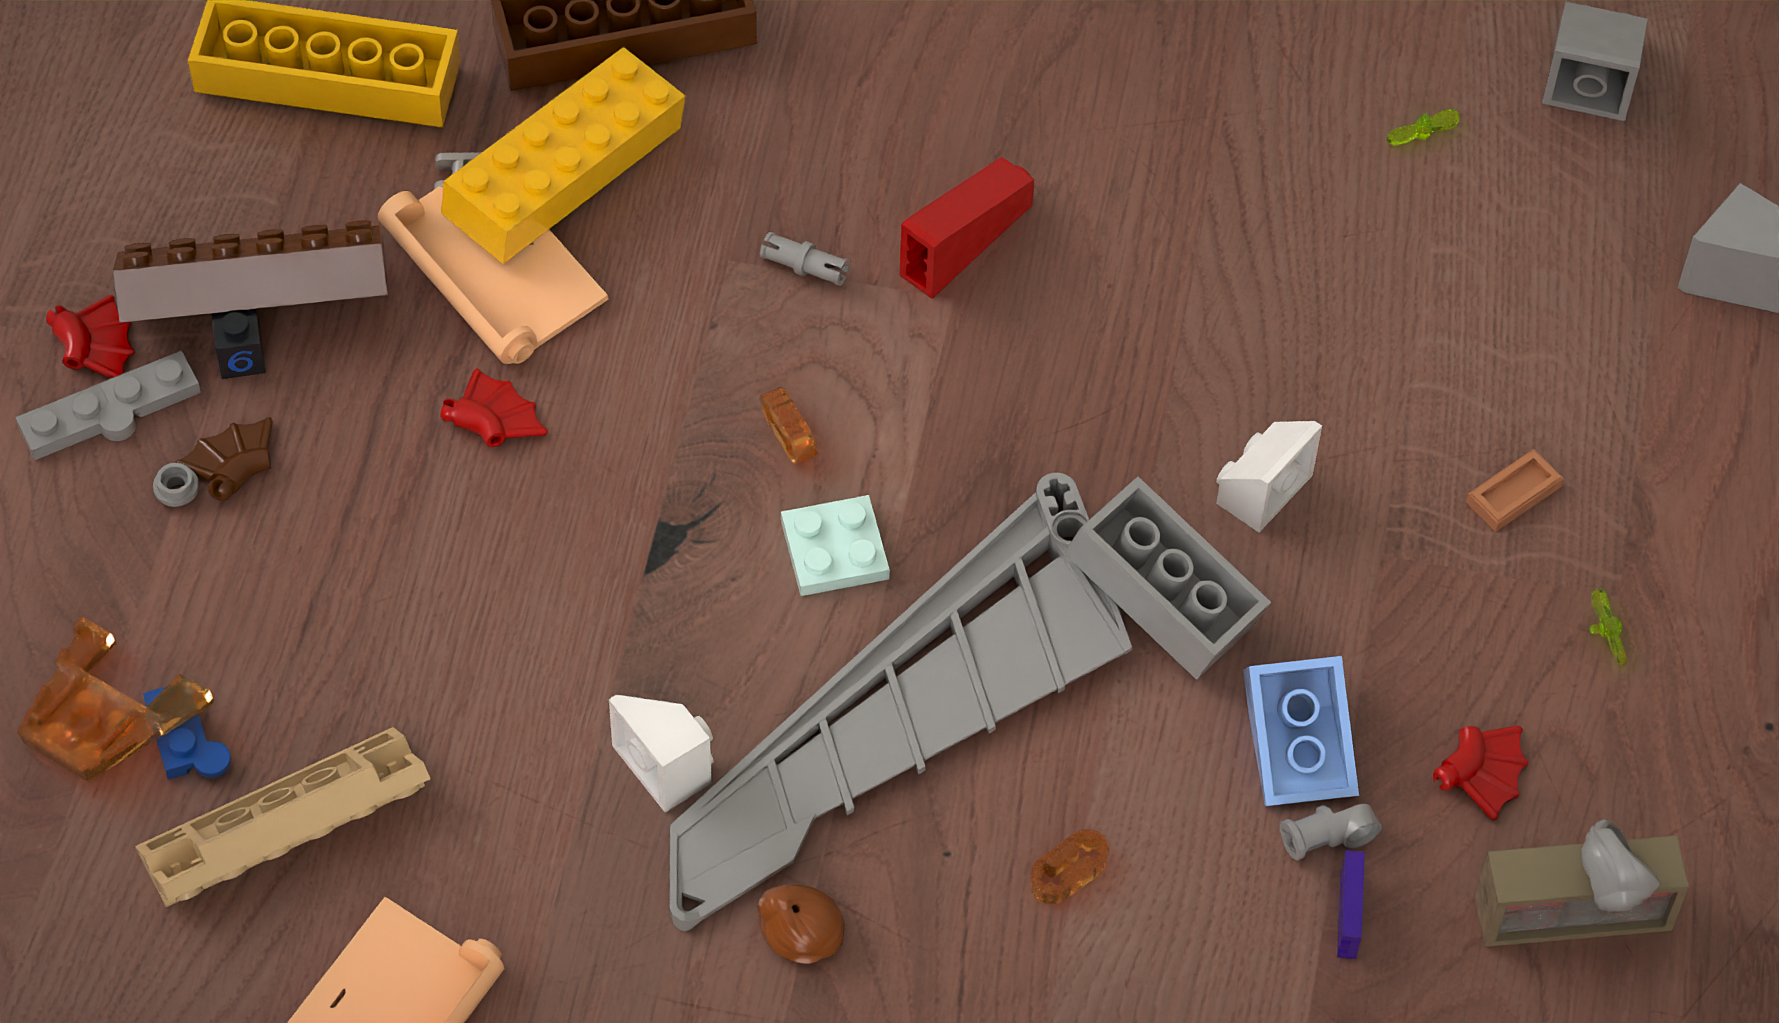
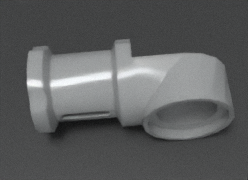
M1368 804L1356 805L1333 814L1329 807L1323 805L1316 808L1315 814L1294 822L1286 819L1280 823L1283 844L1290 857L1296 861L1304 859L1306 852L1327 844L1330 847L1344 844L1347 848L1361 847L1376 838L1382 830V824L1372 807Z

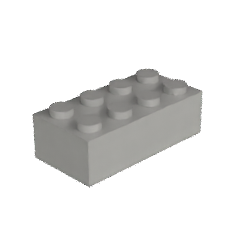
M1139 477L1135 478L1078 530L1064 553L1196 680L1256 624L1271 603Z

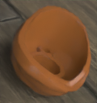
M780 885L765 891L759 900L757 908L763 939L782 958L794 963L811 964L823 957H831L841 947L845 923L834 900L824 892L803 885Z

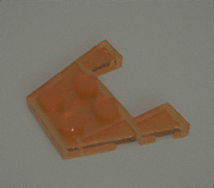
M82 616L73 628L75 637L69 648H62L55 661L58 668L50 683L41 686L17 733L23 743L89 782L207 709L214 703V699L209 690L179 673L145 707L89 674L91 669L116 645V642L110 632Z

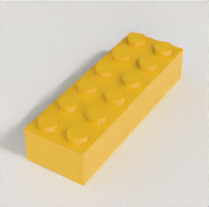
M207 0L188 58L193 89L197 93L443 128L460 68L461 56L458 30L249 0Z
M623 47L444 180L441 214L498 261L505 264L681 128L686 96Z

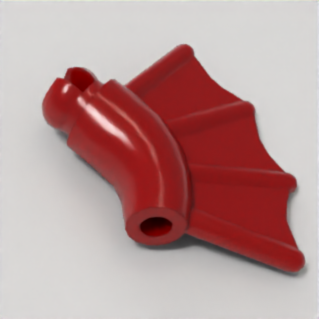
M108 295L77 313L67 311L64 306L57 305L55 306V313L50 309L46 314V323L52 327L53 334L65 347L62 362L66 367L77 370L84 366L110 379L123 374V366L126 360L135 354V350L131 348L127 340V333L131 322H119V314L113 295Z
M478 368L474 369L463 398L460 397L459 401L453 398H446L441 408L440 418L444 422H454L455 427L477 433L485 444L491 448L501 445L505 438L545 436L548 433V429L536 418L535 402H530L518 395L510 381L490 378Z
M1475 726L1461 728L1458 731V749L1443 760L1441 766L1434 770V782L1441 779L1442 784L1439 788L1445 791L1461 786L1492 821L1497 820L1501 807L1506 802L1519 797L1518 776L1522 768L1528 766V760L1524 758L1519 744L1523 728L1521 726H1512L1483 732Z

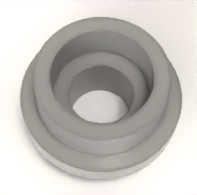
M170 463L158 471L153 481V490L156 498L162 504L178 507L188 504L196 497L199 491V482L194 471L186 465ZM175 485H181V486H182L181 488H178V489H170L171 487H173V486H175Z

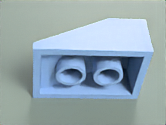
M1342 656L1256 665L1243 669L1248 714L1265 806L1359 796Z

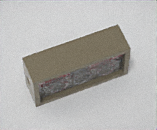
M1678 836L1627 840L1634 856L1653 871L1661 882V885L1653 892L1651 897L1634 907L1632 911L1608 912L1607 910H1600L1595 904L1590 877L1585 872L1581 860V849L1584 843L1488 851L1474 895L1484 947L1672 931L1689 889Z

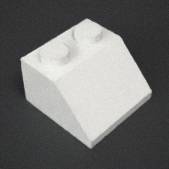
M1316 421L1274 422L1263 434L1259 432L1254 434L1247 443L1242 457L1236 463L1233 461L1228 462L1219 473L1216 481L1219 484L1216 504L1260 533L1313 476L1322 425Z
M615 695L609 699L612 746L665 813L712 784L711 764L713 763V757L710 752V741L713 740V736L708 725L700 716L693 717L683 704L622 695Z

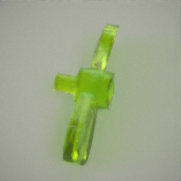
M1454 109L1443 110L1432 117L1424 113L1416 120L1415 124L1391 130L1387 135V142L1391 145H1402L1416 137L1422 140L1427 139L1434 131L1449 130L1456 127L1459 123L1460 114Z
M1604 589L1593 590L1592 603L1600 620L1599 624L1590 625L1591 634L1600 633L1602 637H1607L1617 663L1625 665L1627 664L1626 655L1619 637L1622 633L1621 621L1619 617L1612 616L1606 591Z

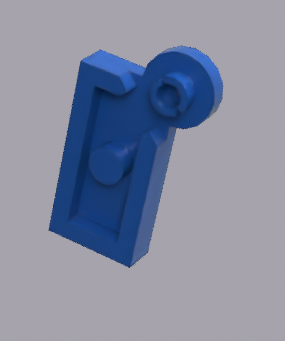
M188 680L143 693L168 780L186 775L192 768H195L198 774L206 778L220 777L229 770L231 755L227 746L216 741H206Z

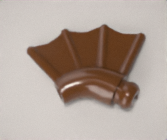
M267 417L254 424L242 425L231 423L230 427L216 436L200 438L193 451L182 459L176 460L175 463L184 464L193 470L197 476L211 480L208 485L209 494L218 501H226L242 487L250 476L271 469L268 445L273 420Z

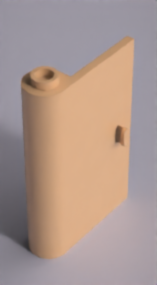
M439 186L419 200L410 191L399 192L389 198L378 213L379 222L503 364L522 363L531 356L537 347L608 300L606 292L550 230L534 240L505 264H502L441 214L443 187Z
M384 897L287 1023H465L503 972L505 967L500 959L502 953L494 944L481 938L478 941L468 939L460 946L387 897Z

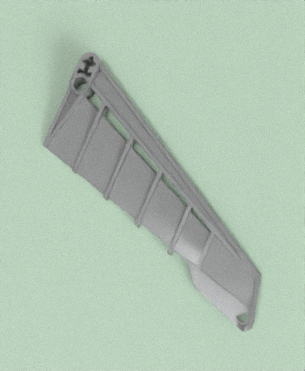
M1050 473L1042 477L1037 484L1036 492L670 825V918L676 928L680 931L692 929L703 919L793 864L816 818L841 805H844L847 815L853 813L854 805L852 799L914 766L919 775L925 771L924 761L985 728H987L988 734L995 731L996 722L1056 690L1058 693L1065 690V685L1132 650V645L1117 604L1064 554L1072 541L1062 538L1075 537L1078 530L1089 520L1076 483L1071 477L1063 473ZM1058 507L1063 508V511L1058 513ZM1048 550L1052 562L1028 579L1025 567ZM1014 577L1017 584L1016 589L966 626H962L960 619ZM950 627L953 634L950 638L896 677L894 671ZM882 680H886L887 684L831 726H828V723ZM816 732H820L819 735L810 740L808 743H806L804 746H802L800 749H798L796 752H794L792 755H790L788 758H786L776 766L778 762H780L783 758L789 755L792 751H794L802 743L808 740ZM682 896L702 902V904L691 911H684Z

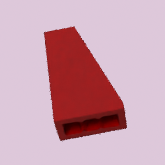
M1000 157L907 218L901 224L899 276L933 299L1033 205L1035 179L1021 166H1015L1005 158Z

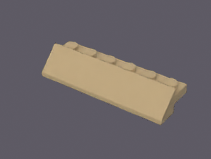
M392 727L135 847L165 906L168 907L176 902L190 899L198 895L202 890L221 881L235 878L247 869L266 860L280 857L300 844L323 837L345 823L368 816L377 808L392 801L408 797L416 793L420 788L425 787L424 782L430 780V776L424 762L411 753L405 736Z

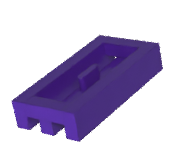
M1345 851V859L1343 860L1340 872L1337 957L1356 959L1362 938L1365 852Z

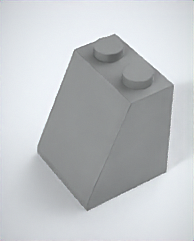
M1565 1L1542 104L1625 121L1640 67L1648 19L1628 13H1619Z
M1740 183L1693 236L1677 288L1688 294L1779 313V206Z

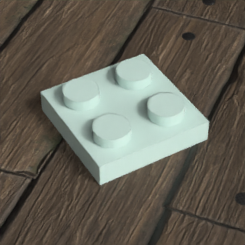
M869 495L781 511V523L800 596L889 580L890 569Z

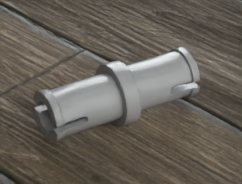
M773 232L767 233L764 238L765 242L770 243L769 245L779 249L776 250L761 245V258L794 268V273L800 276L810 274L833 282L838 286L845 282L847 277L831 268L849 273V259L840 258L818 250L814 243L805 241L801 244L778 236Z

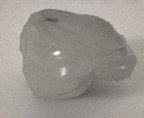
M1610 819L1599 820L1591 826L1590 831L1585 836V842L1581 849V860L1585 872L1590 877L1595 904L1600 910H1607L1608 912L1632 911L1634 907L1651 897L1653 892L1661 885L1660 879L1634 856L1622 831Z

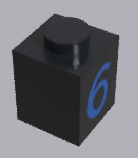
M256 309L211 313L215 349L221 378L227 379L266 373Z

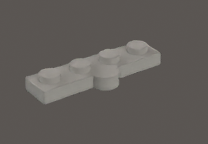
M179 351L15 418L34 460H37L101 433L111 441L126 440L135 432L136 423L134 415L139 417L146 416L200 394L201 391L199 383L183 352Z

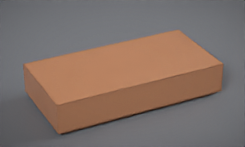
M1532 449L1469 492L1466 503L1497 532L1561 488L1564 478L1535 449Z

